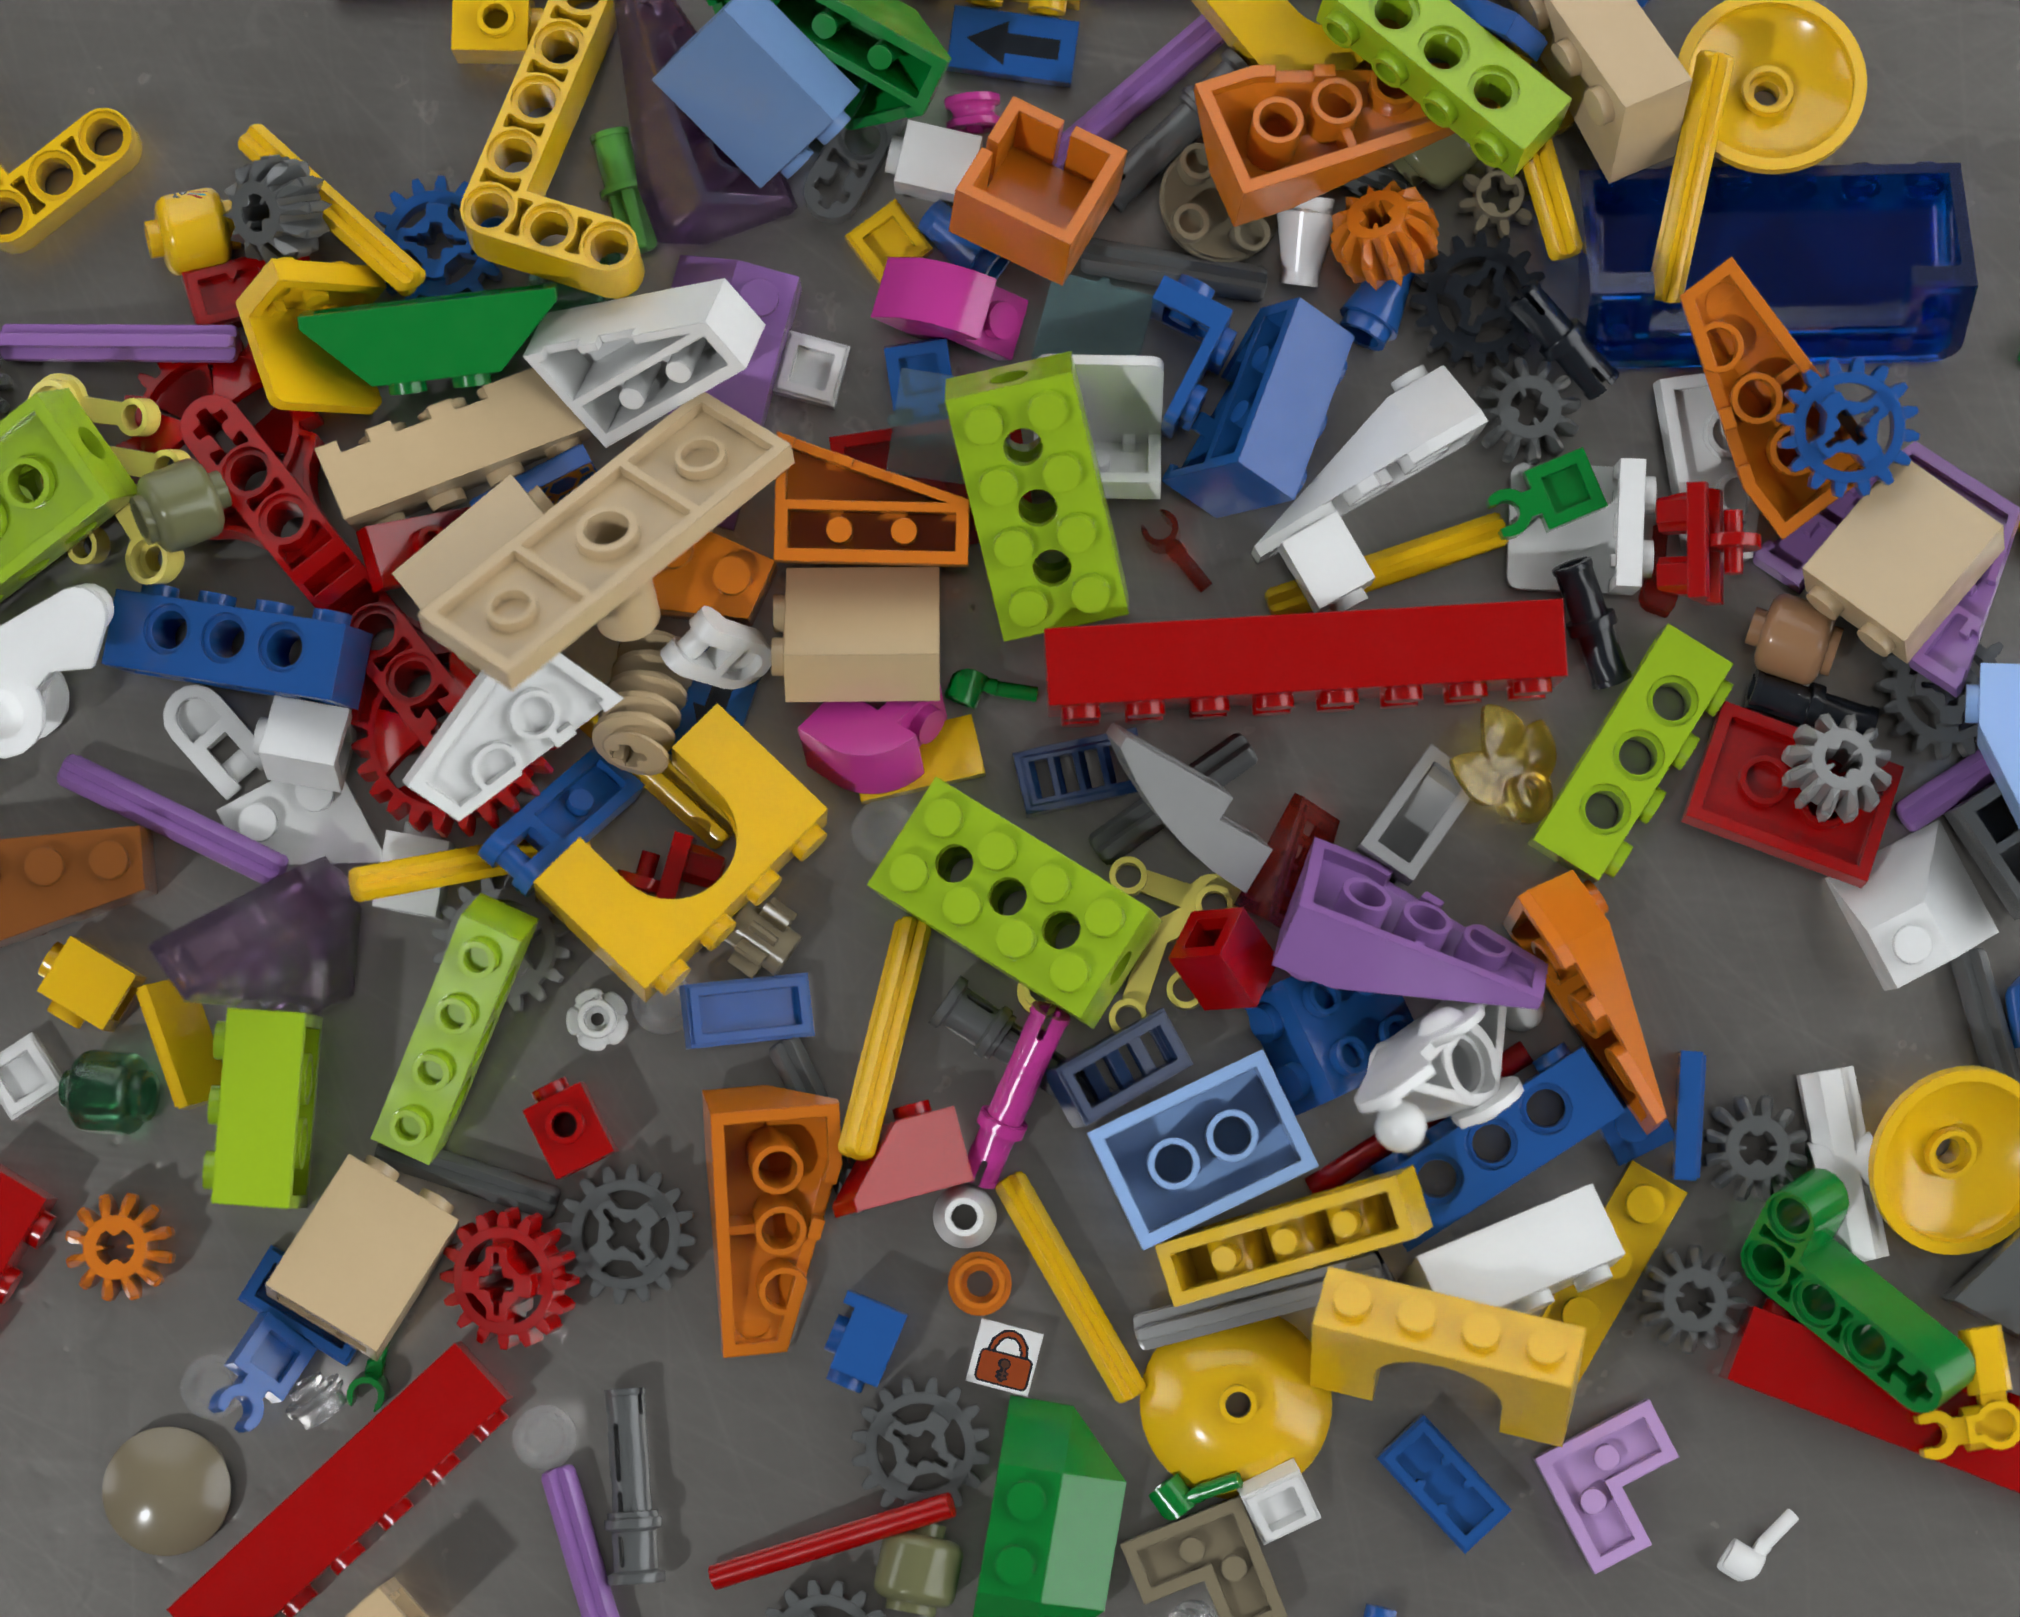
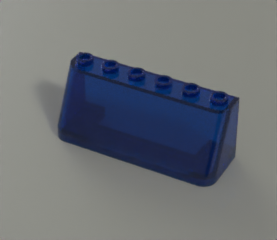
M1920 161L1911 164H1871L1859 162L1851 165H1813L1800 171L1785 174H1760L1738 169L1731 165L1711 168L1685 291L1728 258L1733 257L1812 364H1825L1826 360L1836 358L1839 364H1850L1853 357L1864 358V363L1934 362L1946 359L1961 349L1978 289L1961 162L1935 163L1932 161ZM1673 166L1661 169H1643L1610 184L1601 169L1579 170L1576 188L1577 226L1583 243L1581 253L1578 254L1580 322L1586 328L1584 336L1607 362L1616 369L1702 367L1681 302L1673 304L1654 300L1655 284L1651 268Z

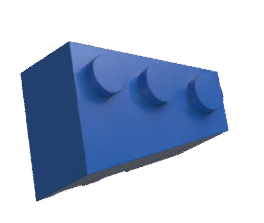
M1301 297L1260 308L1221 375V378L1230 383L1211 416L1200 411L1191 427L1200 436L1182 467L1179 468L1175 464L1170 463L1161 481L1215 518L1295 500L1296 495L1306 482V467L1316 440L1322 435L1327 425L1326 413L1336 386L1341 382L1347 371L1348 364L1346 359L1355 336Z

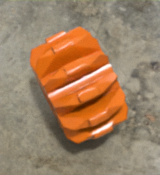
M1393 180L1383 190L1377 191L1368 184L1367 194L1360 198L1346 197L1345 210L1332 215L1333 233L1330 235L1332 240L1331 249L1336 261L1341 263L1345 273L1351 277L1354 284L1367 281L1375 290H1378L1387 280H1393L1402 287L1405 275L1410 272L1424 274L1425 260L1438 255L1437 237L1440 234L1437 228L1439 223L1433 208H1429L1424 196L1419 194L1415 186L1403 190Z
M127 1193L122 1200L120 1210L112 1194L99 1196L98 1203L101 1217L88 1207H82L77 1212L79 1220L88 1228V1231L69 1230L66 1232V1241L83 1245V1253L69 1256L66 1258V1264L69 1268L82 1267L86 1264L89 1266L90 1269L81 1277L79 1286L84 1290L93 1288L103 1278L101 1294L102 1299L105 1301H114L116 1299L121 1284L130 1300L140 1299L143 1293L140 1277L153 1287H158L164 1282L162 1274L152 1265L154 1261L162 1264L175 1262V1253L170 1250L158 1249V1241L170 1239L175 1235L174 1227L165 1226L157 1229L151 1227L162 1212V1208L157 1204H151L138 1216L140 1206L138 1194ZM129 1234L134 1243L127 1245L128 1249H134L132 1257L130 1259L119 1258L112 1260L108 1250L114 1249L115 1246L108 1245L110 1236Z

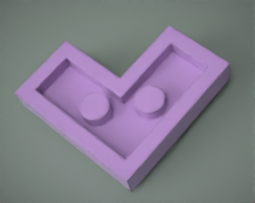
M1646 1398L1564 1441L1563 1447L1553 1446L1533 1457L1592 1573L1597 1574L1652 1545L1623 1489V1486L1679 1458L1650 1399Z

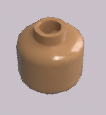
M1782 593L1773 599L1769 611L1756 607L1745 643L1756 647L1754 663L1757 669L1801 685H1808L1814 682L1819 674L1829 676L1844 628L1835 626L1836 620L1829 619L1820 613L1808 600Z

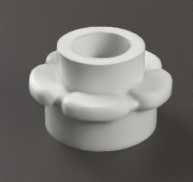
M599 988L586 989L576 996V1004L567 1011L566 1026L569 1033L574 1036L576 1035L579 1045L590 1051H602L608 1044L616 1045L620 1043L626 1036L629 1028V1023L625 1020V1015L628 1012L627 1005L622 997L612 991L603 993ZM595 1013L603 1015L604 1021L601 1025L597 1026L592 1023V1016Z

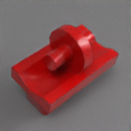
M1706 481L1687 482V492L1657 498L1658 531L1664 535L1687 534V556L1658 558L1656 564L1657 589L1665 594L1688 597L1704 606L1724 605V574H1743V552L1762 549L1761 534L1743 532V510L1740 509L1724 510L1723 532V491L1709 488V483Z
M675 831L661 880L654 879L660 855L645 850L641 852L636 873L617 869V873L632 887L647 895L653 893L656 894V898L680 899L685 882L706 889L714 885L723 876L727 859L706 847L696 845L697 840L694 836Z

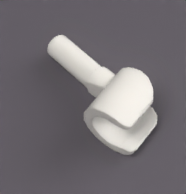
M1787 1509L1757 1538L1752 1548L1734 1538L1721 1555L1717 1563L1718 1570L1736 1581H1745L1756 1577L1761 1572L1766 1561L1765 1556L1772 1550L1771 1548L1799 1521L1797 1515L1790 1509Z

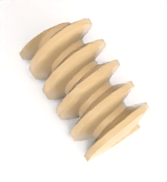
M654 629L643 638L619 643L617 660L612 666L611 680L607 686L624 699L607 712L600 711L598 722L592 731V743L596 751L608 763L637 775L659 774L668 767L669 754L667 752L674 746V731L681 723L680 710L686 705V690L693 682V680L673 672L660 655V651L675 636L671 633Z

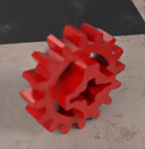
M510 1207L501 1211L499 1215L493 1209L476 1216V1223L471 1222L459 1227L456 1233L461 1242L452 1244L444 1249L443 1254L455 1263L454 1267L439 1273V1279L446 1283H452L455 1290L454 1293L444 1299L445 1306L460 1304L464 1312L460 1315L456 1324L460 1329L472 1323L478 1325L476 1341L481 1344L494 1339L498 1335V1343L501 1350H508L518 1345L520 1341L524 1347L531 1346L543 1340V1333L548 1335L559 1330L563 1323L558 1314L562 1315L569 1312L576 1305L569 1296L564 1294L566 1289L580 1284V1277L566 1273L564 1264L576 1257L574 1250L559 1252L556 1243L560 1240L563 1232L557 1228L548 1233H543L540 1230L543 1215L538 1212L525 1217L521 1221L519 1207ZM493 1239V1244L485 1247L486 1259L483 1262L477 1261L484 1246ZM535 1295H542L536 1310L526 1318V1312L533 1309V1297Z

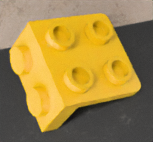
M292 257L271 258L235 301L267 399L273 407L279 410L373 414L381 405L382 398L378 386L372 387L302 333L299 330L297 319L306 310L374 303L387 287L384 279L368 265H355L346 261L331 263L302 261Z

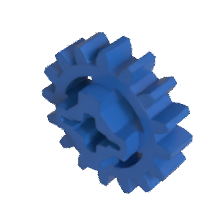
M438 175L434 190L426 191L423 184L417 178L412 180L413 196L405 199L395 191L389 195L396 208L392 215L376 211L374 218L385 229L384 234L413 260L418 262L426 272L424 283L418 286L412 295L405 296L404 299L482 291L485 289L481 283L485 278L501 281L503 274L500 269L492 262L479 257L471 248L466 231H461L455 225L454 209L460 211L461 201L469 184L468 182L464 181L454 193L450 192L445 176ZM426 209V215L413 227L403 228L415 214ZM501 218L487 219L481 224V227H496L503 221ZM444 233L450 245H453V248H443L440 258L433 259L428 249L424 246L435 244L437 234ZM466 264L474 265L462 279L451 284L452 276ZM387 282L385 283L387 287L385 290L390 296L398 294Z
M1853 357L1849 364L1848 372H1843L1837 359L1833 358L1826 360V376L1823 378L1811 369L1801 373L1808 387L1804 392L1794 389L1786 390L1785 397L1795 407L1793 413L1777 414L1776 421L1790 426L1791 435L1777 441L1778 448L1795 449L1797 456L1788 465V469L1791 472H1797L1806 467L1812 471L1808 478L1807 487L1816 490L1828 479L1831 480L1830 488L1834 497H1843L1848 483H1853L1859 496L1870 495V478L1875 477L1882 484L1890 485L1894 482V479L1888 468L1889 465L1893 462L1909 466L1911 463V458L1900 449L1903 442L1917 441L1920 438V433L1905 428V419L1912 418L1919 413L1918 406H1901L1898 399L1908 389L1905 382H1900L1890 387L1884 383L1889 371L1887 366L1879 365L1870 375L1864 374V358ZM1843 383L1857 384L1869 389L1873 393L1859 402L1846 400L1834 386ZM1813 404L1819 413L1817 433L1807 440L1805 431L1806 418ZM1870 410L1869 413L1861 418L1862 422L1855 428L1856 434L1859 437L1856 442L1852 439H1839L1837 441H1830L1825 445L1826 442L1835 436L1834 432L1841 426L1836 417L1840 412L1844 416H1855ZM1888 415L1890 433L1883 450L1877 442L1879 421ZM1836 453L1850 454L1853 460L1861 466V469L1840 471L1822 462L1831 458Z

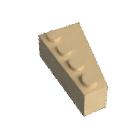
M1509 0L1515 12L1520 14L1546 37L1545 40L1548 43L1540 58L1555 85L1572 98L1568 109L1609 184L1675 156L1692 78L1636 0Z
M533 368L482 386L476 392L480 401L468 405L465 397L449 398L427 406L426 410L418 415L417 418L420 423L407 427L406 422L392 424L391 421H387L366 429V436L358 441L359 446L341 452L337 441H333L314 449L344 520L357 532L365 526L406 519V516L430 507L432 514L450 510L467 500L465 491L487 482L492 489L510 474L516 477L524 473V466L545 457L549 460L578 444L581 445L583 441L594 436Z

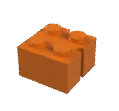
M1013 96L989 134L986 149L981 147L955 189L949 232L1063 286L1119 193L1128 150L1076 126L1070 135L1064 170L1057 168L1055 165L1058 159L1065 120Z

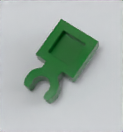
M1583 447L1524 471L1522 477L1528 490L1520 492L1510 488L1501 489L1494 492L1485 502L1488 509L1495 508L1500 504H1510L1517 511L1516 523L1508 525L1498 532L1501 540H1510L1520 536L1529 526L1531 519L1540 517L1545 531L1548 533L1599 512L1608 506Z

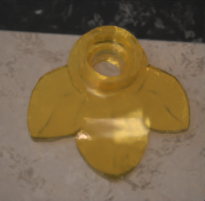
M1494 704L1482 706L1480 716L1481 751L1467 752L1451 758L1449 764L1453 775L1472 801L1480 806H1494L1497 813L1505 820L1519 825H1530L1541 821L1548 815L1553 804V789L1549 778L1556 765L1557 753L1556 744L1550 730L1542 719L1531 722L1524 727L1522 720L1513 711ZM1523 786L1527 791L1528 798L1524 794Z

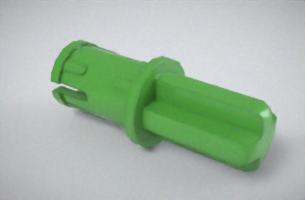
M620 126L596 132L590 136V142L594 147L604 189L599 192L601 201L608 202L612 218L619 219L628 224L635 232L640 254L651 251L657 246V238L644 194L649 189V184L647 180L640 179L629 138V128Z

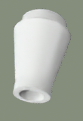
M1316 197L1292 209L1277 213L1282 267L1280 283L1318 287L1319 275L1331 243L1330 235L1333 233L1332 215L1334 213L1335 199Z
M961 1184L947 1189L941 1194L934 1206L933 1223L935 1229L946 1243L954 1247H976L990 1237L996 1226L997 1211L992 1198L983 1189L974 1185ZM961 1204L972 1206L977 1213L975 1225L970 1226L968 1229L958 1228L955 1226V1221L952 1220L953 1210Z

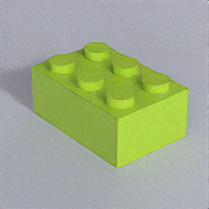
M227 1007L226 1021L218 1020L216 1022L213 1037L214 1059L223 1060L221 1086L212 1085L208 1099V1123L217 1125L215 1151H206L202 1170L203 1189L212 1190L211 1203L282 1209L307 1208L323 1017L300 1012Z

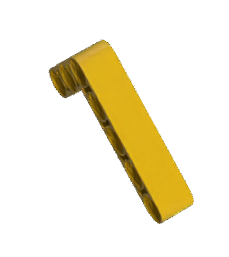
M548 0L463 195L460 206L462 221L471 248L479 257L487 261L605 298L619 299L627 297L639 288L645 273L636 234L632 228L619 219L545 197L616 31L618 15L614 0ZM585 1L598 2L596 5L589 9L582 10L575 8L577 5ZM559 55H575L573 59L565 63L552 62ZM539 108L552 109L550 113L543 117L533 118L528 116ZM512 163H529L526 168L519 172L504 171ZM501 216L506 218L504 222L496 227H481V224L490 217ZM555 234L566 236L557 245H540L541 241L548 236ZM622 253L626 255L623 260L616 264L605 265L599 263L608 254Z
M96 108L86 113L11 173L0 162V213L9 207H19L23 210V220L19 228L10 234H0L1 251L9 254H22L33 249L135 168L143 152L142 140L136 129L121 113L110 108ZM108 129L123 131L122 145L115 153L105 156L95 153V143L102 132ZM58 168L72 169L73 181L67 191L59 195L46 193L45 183L47 177Z

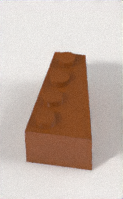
M143 826L0 839V948L20 941L24 942L47 934L46 932L67 924L82 921L158 894L153 831Z

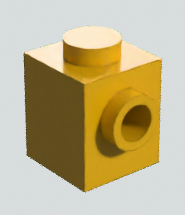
M452 0L451 50L457 62L465 64L520 65L544 8H535L534 0Z
M70 936L65 945L58 941L46 954L38 970V974L44 977L37 991L52 1000L46 1010L69 1025L80 1029L86 1020L102 1031L114 1032L136 997L137 987L142 986L147 977L84 939Z

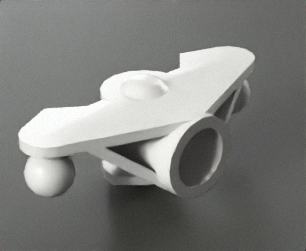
M90 583L65 588L0 625V758L6 759L24 753L38 739L48 736L62 724L69 710L70 692L65 677L60 671L95 667L106 628L114 615L113 598L105 588Z
M1544 999L1538 1010L1443 1000L1389 1039L1376 1044L1369 1057L1367 1073L1354 1100L1360 1113H1370L1378 1110L1379 1113L1374 1125L1377 1139L1393 1152L1407 1153L1420 1146L1427 1130L1426 1122L1451 1116L1454 1123L1461 1129L1492 1120L1501 1111L1518 1100L1524 1092L1519 1078L1514 1076L1500 1078L1505 1027L1514 1032H1527L1538 1026L1546 1009Z

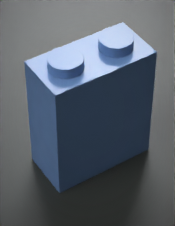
M730 0L651 79L760 189L778 172L786 179H789L814 153L807 145L815 138L823 145L831 141L851 120L843 110L860 91L771 0Z

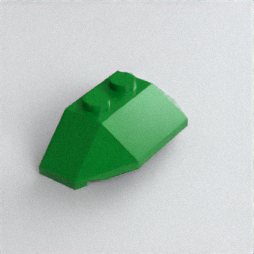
M706 0L708 6L713 7L715 14L730 1ZM771 0L860 90L843 110L851 118L844 128L854 130L906 117L907 119L919 117L926 113L952 58L916 9L900 0Z
M557 282L306 310L297 319L299 330L372 387L388 385L389 395L424 392L428 390L426 380L452 378L454 388L475 387L490 384V373L503 370L557 301L559 286Z
M1010 1395L972 1617H1096L1105 1611L1127 1482L1073 1405Z

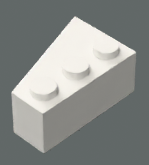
M725 278L548 312L540 321L523 358L601 444L607 448L746 369L766 324Z
M1593 1183L1417 1256L1397 1279V1283L1531 1314L1554 1303L1555 1300L1552 1294L1573 1284L1579 1293L1611 1279L1613 1275L1610 1267L1615 1265L1625 1255V1252Z

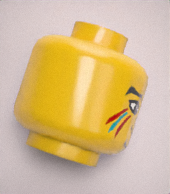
M212 188L195 189L160 197L154 207L155 219L144 221L145 238L151 259L163 257L167 269L175 276H182L181 272L215 266L231 260L232 250L241 249L240 242L230 241L235 229L233 220L222 216L232 208L231 200L222 201L216 190Z

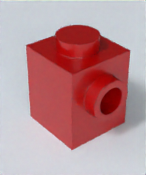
M1244 907L1192 911L1168 957V960L1204 1011L1257 1007L1276 968L1272 965L1275 952Z
M566 1076L531 1093L536 1104L522 1111L556 1180H562L619 1152L585 1082H578L570 1086Z

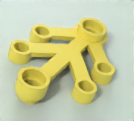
M54 373L46 376L32 388L28 397L29 399L38 392L69 388L93 423L117 425L122 433L132 437L150 436L158 430L161 423L160 409L153 400L148 398H128L120 402L89 397L83 383L75 376L67 373ZM138 407L142 412L143 418L139 427L135 422V412ZM109 446L130 476L142 477L145 474L168 466L170 459L175 463L191 458L187 452L181 449H162L156 453ZM41 475V477H40L41 483H42V486H44L43 478H42V475ZM128 503L114 515L131 540L125 554V563L130 576L136 582L144 585L167 584L173 581L183 569L185 562L184 551L167 552L158 543L148 545L136 525L130 503ZM99 526L87 535L92 542V549L89 555L84 547L86 537L67 551L68 556L73 562L80 565L99 564L108 557L111 546L110 539L106 531ZM160 550L162 553V566H160L158 561Z
M1132 856L1121 857L1112 864L1109 871V880L1113 886L1131 897L1141 893L1179 908L1160 918L1162 920L1161 924L1131 970L1122 999L1112 1006L1109 1013V1023L1114 1033L1122 1029L1116 1023V1016L1123 1008L1131 1007L1136 1009L1141 1018L1147 1015L1146 1006L1168 943L1178 939L1191 912L1203 910L1202 901L1210 894L1221 895L1227 903L1226 908L1244 907L1246 910V899L1242 890L1217 874L1203 875L1191 884L1147 870L1142 861ZM1124 866L1137 868L1141 874L1139 883L1131 888L1122 887L1116 880V874L1119 869ZM1178 972L1170 977L1166 987L1169 1002L1175 1008L1184 1011L1198 1007L1200 1004L1196 998L1183 1002L1175 997L1173 988L1182 979ZM1018 983V1000L1024 1011L1029 1014L1031 1004L1036 1000L1032 998L1028 988ZM1050 1005L1045 1018L1053 1016L1056 1009L1055 1005Z

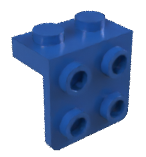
M1181 274L1178 281L1166 275L1163 276L1152 298L1150 318L1201 343L1163 417L1161 434L1169 439L1173 438L1178 427L1190 431L1203 407L1208 388L1200 384L1207 371L1219 375L1235 344L1234 340L1238 333L1229 328L1233 310L1212 299L1215 291L1211 287L1185 274Z
M1293 976L1267 987L1257 1007L1245 1008L1249 1016L1250 1028L1255 1037L1261 1042L1295 1116L1359 1088L1367 1073L1369 1057L1376 1044L1389 1039L1414 1021L1403 996L1332 989L1317 982L1302 981Z

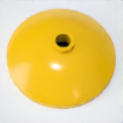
M1725 0L1698 20L1681 47L1678 60L1691 78L1696 57L1700 50L1726 53L1734 59L1714 156L1738 169L1760 174H1785L1809 168L1838 150L1849 138L1861 116L1867 93V71L1861 49L1848 27L1833 12L1814 0ZM1760 91H1767L1775 97L1776 103L1769 106L1762 105L1757 102L1754 95Z
M1981 1066L1951 1067L1920 1079L1892 1103L1884 1114L1873 1137L1868 1161V1177L1871 1194L1879 1213L1889 1227L1912 1245L1932 1253L1962 1255L1989 1248L2003 1241L2020 1228V1083L1991 1068ZM1949 1139L1950 1143L1947 1151L1942 1155L1936 1156L1938 1146L1944 1140Z
M1277 1316L1156 1348L1147 1363L1143 1375L1146 1389L1140 1394V1416L1152 1451L1168 1472L1173 1476L1177 1473L1180 1475L1186 1486L1193 1488L1200 1483L1202 1484L1235 1472L1240 1474L1244 1482L1294 1458L1301 1474L1308 1468L1319 1453L1329 1430L1332 1416V1391L1310 1386L1311 1342L1294 1325ZM1235 1392L1246 1394L1250 1400L1248 1412L1240 1417L1230 1415L1225 1406L1229 1395ZM1235 1489L1214 1497L1229 1499L1239 1495V1493Z

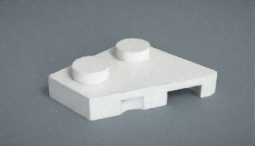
M345 779L342 793L271 780L216 810L224 826L285 855L289 859L288 866L380 863L383 847L347 779Z

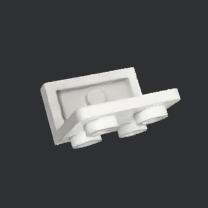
M1044 354L1039 356L1038 358L1051 356L1055 354ZM1072 354L1106 498L1160 499L1164 362L1156 356ZM1034 432V440H1036L1039 436ZM1033 490V497H1053L1047 491Z
M1620 458L1613 467L1591 466L1608 504L1605 509L1546 533L1540 517L1531 519L1529 526L1520 536L1507 542V584L1514 590L1561 592L1556 577L1553 576L1552 569L1567 561L1587 556L1592 558V566L1602 594L1633 595L1642 587V578H1652L1654 567V541L1644 540V515H1654L1657 482L1655 476H1646L1647 459ZM1528 463L1517 464L1510 473V489L1520 492L1528 490L1522 474L1524 471L1538 465L1530 466ZM1509 504L1508 525H1512L1517 521V511Z

